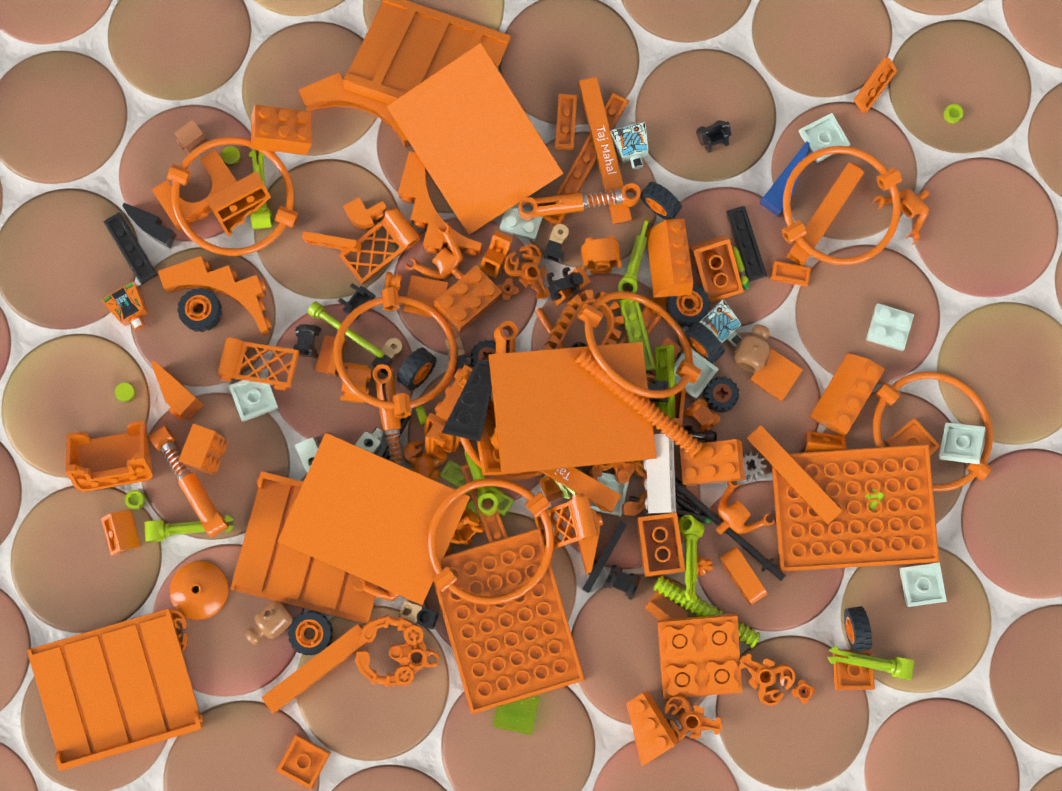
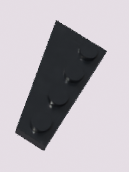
M477 360L441 433L481 441L492 390L488 361Z

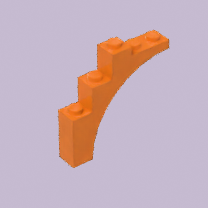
M339 72L298 90L307 111L335 106L364 110L388 124L399 136L405 147L411 145L388 110L387 106L389 104L345 90L343 85L344 78L341 77Z
M409 151L398 190L399 199L410 204L415 202L410 219L411 223L417 228L425 229L427 227L423 242L424 249L431 254L439 253L444 247L451 251L444 235L438 231V228H441L445 232L447 227L443 224V219L437 213L429 198L426 178L427 169L417 153ZM451 228L450 234L461 251H465V254L470 256L481 255L482 243L468 239Z
M202 256L158 271L163 288L168 293L182 289L203 288L225 294L239 302L250 312L263 336L271 334L269 328L272 327L269 317L264 315L263 310H266L263 300L260 299L266 297L264 291L267 290L264 280H260L257 275L238 281L237 271L232 270L229 265L212 271L209 261H205Z

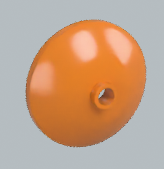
M190 562L182 566L173 576L169 591L170 599L174 608L181 611L186 618L194 620L208 619L216 615L224 607L229 594L228 580L224 572L210 562ZM195 586H198L199 592L195 594L193 589Z

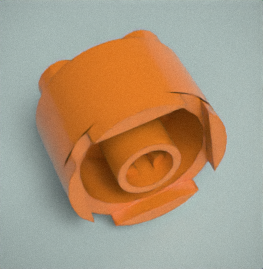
M606 236L601 239H596L595 237L585 239V244L581 246L585 272L590 270L591 274H606L612 272L614 267L616 269L621 267L619 243L615 240L614 236Z
M345 363L344 368H348L345 370L350 379L358 388L369 395V387H366V382H370L372 368H368V365ZM342 381L341 394H345V396H341L340 401L364 403Z

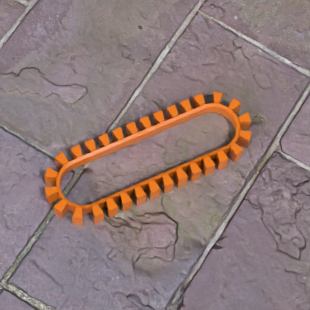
M585 290L580 294V297L577 294L567 303L568 306L563 309L561 317L557 320L555 327L549 334L550 337L547 338L544 343L545 346L541 350L558 349L580 308L585 303L592 305L596 299L606 293L601 291L593 299V290ZM616 300L609 306L604 303L599 307L607 319V330L599 345L616 344V340L619 339L622 333L617 329H613L624 324L623 316L614 317L613 312L620 307Z

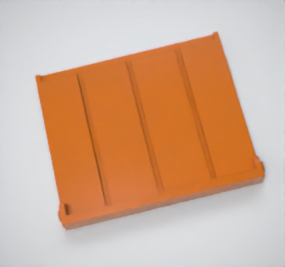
M383 0L348 72L344 76V89L390 105L479 43L483 44L498 68L511 40V36L407 0Z
M261 471L257 480V495L230 590L368 624L376 596L364 590H355L353 584L357 588L363 586V583L359 580L362 578L278 542L303 481ZM364 580L365 584L378 589L377 585Z
M170 608L27 650L57 751L55 763L59 771L202 729L204 726L203 716L199 711Z

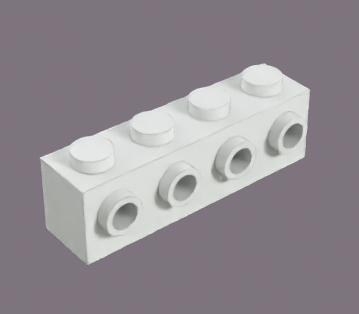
M654 434L657 458L644 460V469L647 471V479H645L644 485L648 498L645 499V507L650 514L676 513L674 441L670 440L671 437H666V434Z

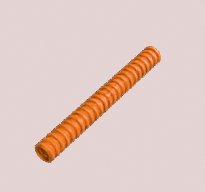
M583 349L579 353L575 363H580V367H585V371H590V375H594L595 379L598 378L599 382H603L605 387L608 386L610 391L613 390V394H618V398H623V402H628V406H633V410H638V414L641 413L643 418L646 417L648 422L651 421L653 426L656 425L657 429H661V433H666V437H671L670 440L675 441L676 445L679 444L680 448H684V451L689 452L690 456L697 454L702 447L701 441L698 442L697 438H693V435L688 434L687 430H683L682 426L679 427V423H674V419H669V415H664V411H659L660 408L655 407L654 403H650L649 399L646 400L644 396L625 389L611 379L597 363L592 353H588V349Z

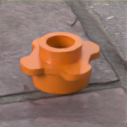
M507 278L503 284L497 285L502 291L503 299L506 301L513 297L514 294L519 293V288L514 286L513 280Z
M799 680L797 687L792 689L791 693L792 696L798 697L801 703L806 704L809 702V698L815 694V688L806 684L805 680Z

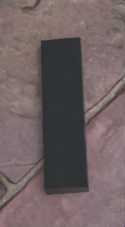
M745 206L727 210L726 214L749 282L767 277Z
M118 212L103 221L139 283L142 285L158 276L122 214Z
M619 522L582 591L586 593L591 591L625 530L626 523Z

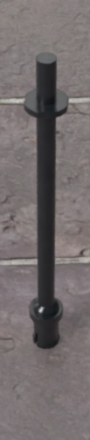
M675 476L676 495H683L717 526L724 522L687 489V486L683 485V482ZM730 527L724 531L763 565L762 572L767 569L780 581L783 580L786 575L772 564L774 561L773 557L768 560Z

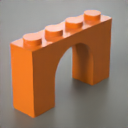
M216 149L200 159L212 179V189L207 197L237 182ZM166 180L153 188L152 191L176 228L181 231L182 228L176 220L172 207V185ZM179 197L182 214L190 227L193 222L198 219H204L212 211L206 198L202 201L191 203Z

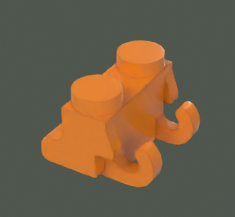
M702 398L695 401L683 413L684 417L690 418L693 416L701 424L700 431L703 433L706 430H711L721 420L717 413L711 412L707 408V403Z
M471 509L464 510L451 542L469 546L472 543L471 537L476 532L482 533L485 530L484 526L479 523L480 519Z

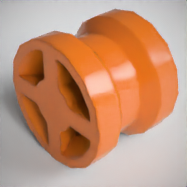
M387 272L385 289L393 287L398 289V292H401L403 274L393 275L391 272Z

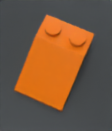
M726 235L689 246L701 287L708 294L710 303L744 292L731 242Z
M153 360L151 365L164 400L170 406L168 410L180 420L184 418L189 421L204 404L167 370Z
M595 509L592 510L598 535L577 541L586 575L592 571L600 526L603 525L600 513L597 514Z

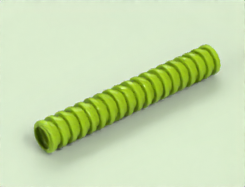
M663 575L657 579L653 587L654 591L658 590L659 594L663 593L664 597H669V600H675L676 604L680 603L681 607L685 606L686 610L690 609L691 613H696V616L725 615L722 610L718 611L717 607L713 608L712 604H706L707 601H701L700 597L693 603L690 600L687 601L685 588L681 589L680 585H674L675 582H669L670 579H664ZM738 620L739 641H744L745 645L749 644L750 648L755 647L760 638V633H755L754 629L750 630L749 626L745 627L744 623H739Z

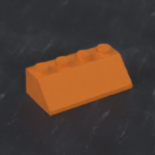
M685 218L664 220L646 231L653 297L692 295L693 276Z
M847 353L809 417L840 436L846 435L885 368L867 358Z

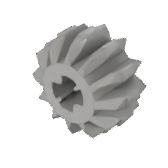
M750 449L747 451V455L743 451L745 478L747 477L748 483L752 482V478L758 481L759 475L763 476L765 474L761 469L767 467L766 464L760 463L765 458L761 457L758 459L759 452L757 451L752 455V450ZM749 462L752 463V469H751V470H748V469H747V467H748L747 464H748Z

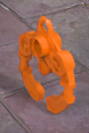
M644 460L592 465L588 473L591 478L598 480V477L602 476L601 472L603 470H608L612 467L615 479L620 484L628 482L633 472L637 477L643 479L642 485H644L645 479H647ZM647 490L644 491V494H640L638 502L629 501L622 505V514L634 516L643 511L645 499L648 498ZM596 505L601 511L608 512L607 510Z
M386 614L385 617L372 620L362 628L360 639L368 643L372 642L376 637L377 629L382 627L388 628V625L397 626L399 631L403 630L404 639L406 640L403 644L392 645L389 648L390 657L401 665L396 667L394 674L387 673L386 676L377 675V671L369 667L370 656L368 651H357L356 665L359 671L371 681V684L380 683L384 684L385 687L407 686L412 683L414 674L421 668H433L439 664L438 661L433 663L428 661L429 656L433 655L438 660L440 655L436 651L426 648L421 627L405 620L403 617L394 618ZM415 652L421 653V657L418 660H412L411 656Z

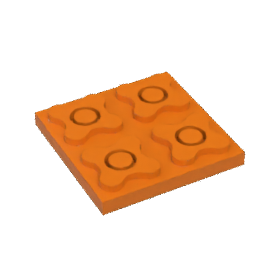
M737 614L657 620L663 699H670L676 695L695 697L742 693L741 669L738 666L740 664Z

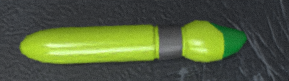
M733 246L732 249L742 287L748 290L749 279L746 276L740 252L737 247Z

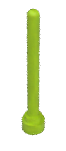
M317 301L310 305L308 309L309 315L313 318H322L339 330L342 323L326 313L323 305ZM350 328L347 329L346 336L378 358L384 357L382 350Z

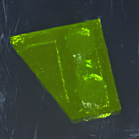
M536 696L498 706L493 727L532 735L540 697Z

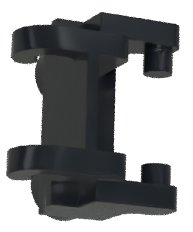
M718 120L714 125L708 127L701 126L697 129L698 140L702 146L707 145L705 149L708 153L712 152V146L723 142L725 147L729 146L731 129L728 121Z
M569 267L563 268L562 274L564 278L552 280V277L555 276L553 272L548 273L546 277L550 286L548 291L552 301L561 299V294L557 293L571 287L573 288L571 290L572 294L580 292L579 285L583 283V276L579 272H574L569 276Z
M352 283L350 287L356 290L354 295L348 302L342 298L338 302L344 305L342 310L349 315L355 308L374 299L376 295L365 287H358Z
M299 324L296 327L295 333L298 340L293 349L299 351V356L318 358L319 354H317V350L314 348L315 336H319V332H321L320 327L308 324Z
M612 565L603 588L606 589L608 587L611 589V587L625 592L628 599L632 600L639 585L640 576L634 573L628 575L622 572L623 569L621 567Z

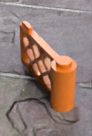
M397 208L388 209L384 213L385 217L357 240L361 246L365 240L372 241L371 250H361L357 255V262H349L345 257L352 251L340 250L341 254L339 256L362 285L421 239L420 235ZM381 227H384L387 231L386 239L376 238L377 231ZM376 241L385 242L384 252L374 251ZM388 243H397L400 249L395 253L387 252ZM361 253L371 254L370 264L360 263ZM374 254L384 255L383 262L380 265L373 264ZM359 266H368L369 273L362 278L358 274Z
M226 338L217 376L224 382L238 379L274 385V389L286 391L292 385L299 351L244 342L235 338ZM248 347L255 348L258 352L250 359L246 356ZM268 351H273L276 357L266 362L263 355ZM286 354H293L292 361L285 365L281 358ZM261 357L265 364L255 370L252 362ZM279 360L283 367L273 372L270 365ZM250 365L253 372L247 376L241 375L242 369ZM268 368L271 375L265 379L261 378L258 373ZM286 370L288 373L287 382L279 381L276 376Z
M583 493L573 495L572 500H569V502L546 510L552 525L555 527L554 549L598 535L589 498L584 496ZM567 507L570 510V517L565 514ZM555 513L559 515L557 522L553 519ZM540 515L534 517L537 529L541 528L546 545L545 528ZM563 520L568 523L566 529L562 527ZM572 527L575 529L576 537L570 534ZM560 532L564 534L562 541L558 538Z

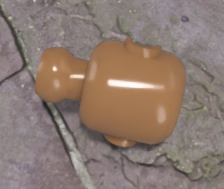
M760 324L753 327V335L745 336L740 343L738 342L734 351L736 353L734 357L736 365L745 371L753 373L762 370L764 365H767L770 357L768 355L770 347L765 341L770 335V330Z
M273 601L256 614L254 619L257 625L254 628H249L245 635L254 646L259 645L265 636L269 639L279 637L289 629L294 618L283 603Z

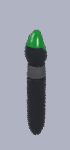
M675 494L676 503L682 508L704 515L696 507ZM705 516L704 522L710 524L711 520Z

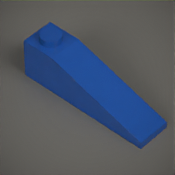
M806 141L760 202L761 205L776 216L783 212V195L787 180L798 163L805 158L810 144L808 141ZM797 177V179H796V181H795V183H794V186H793V189H792V193H791V198H792V195H793V192H794V189H795V186H796L798 177Z

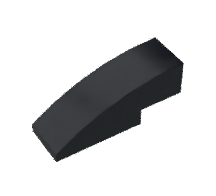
M123 203L122 206L127 214L143 232L158 243L171 248L176 234L171 229L161 226L162 220L158 216Z

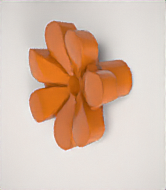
M697 555V575L700 573L701 576L707 574L706 570L711 571L713 569L712 561L709 558L704 559Z

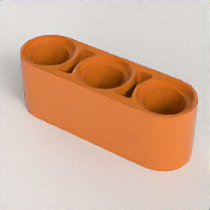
M737 547L719 557L726 571L750 605H753L767 595L765 588Z

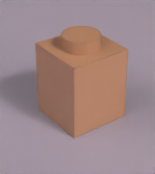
M193 120L174 132L178 138L175 140L182 150L186 148L189 153L207 140Z

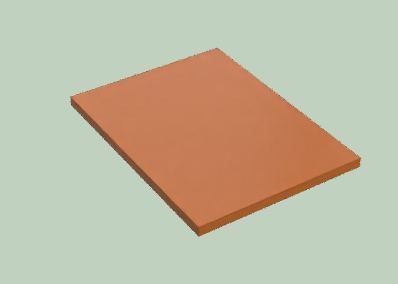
M479 43L387 106L468 235L518 204L523 198L529 197L564 174L482 43Z
M642 342L598 346L604 359L620 376L639 387L648 389ZM589 346L488 355L502 475L656 459L652 422H648L646 417L643 418L641 413L638 414V410H633V406H628V402H623V398H618V394H613V390L610 391L608 386L605 387L603 382L600 383L598 378L595 379L594 375H590V371H585V367H580V363H575L576 357L583 349H588V353L591 352Z
M325 433L278 542L423 605L433 582L432 577L436 575L428 551L430 524L440 504L455 489L329 433ZM465 493L450 504L439 522L436 534V551L440 564L470 499V496Z
M929 444L790 453L789 455L842 510L829 524L812 509L772 466L779 567L781 571L939 562ZM879 492L885 494L881 502L878 499L869 500L865 497L866 494L876 495ZM877 501L879 505L874 511L869 509V503Z
M541 528L444 556L441 566L442 568L449 567L458 579L454 583L463 590L479 596H501L518 590L531 580L543 561L546 545ZM551 563L542 579L529 592L515 600L502 604L474 603L459 597L448 588L442 592L434 583L471 714L585 680Z

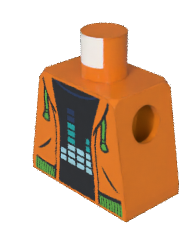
M134 281L101 299L124 326L132 324L134 330H139L145 326L141 317L146 315L148 311L141 291Z

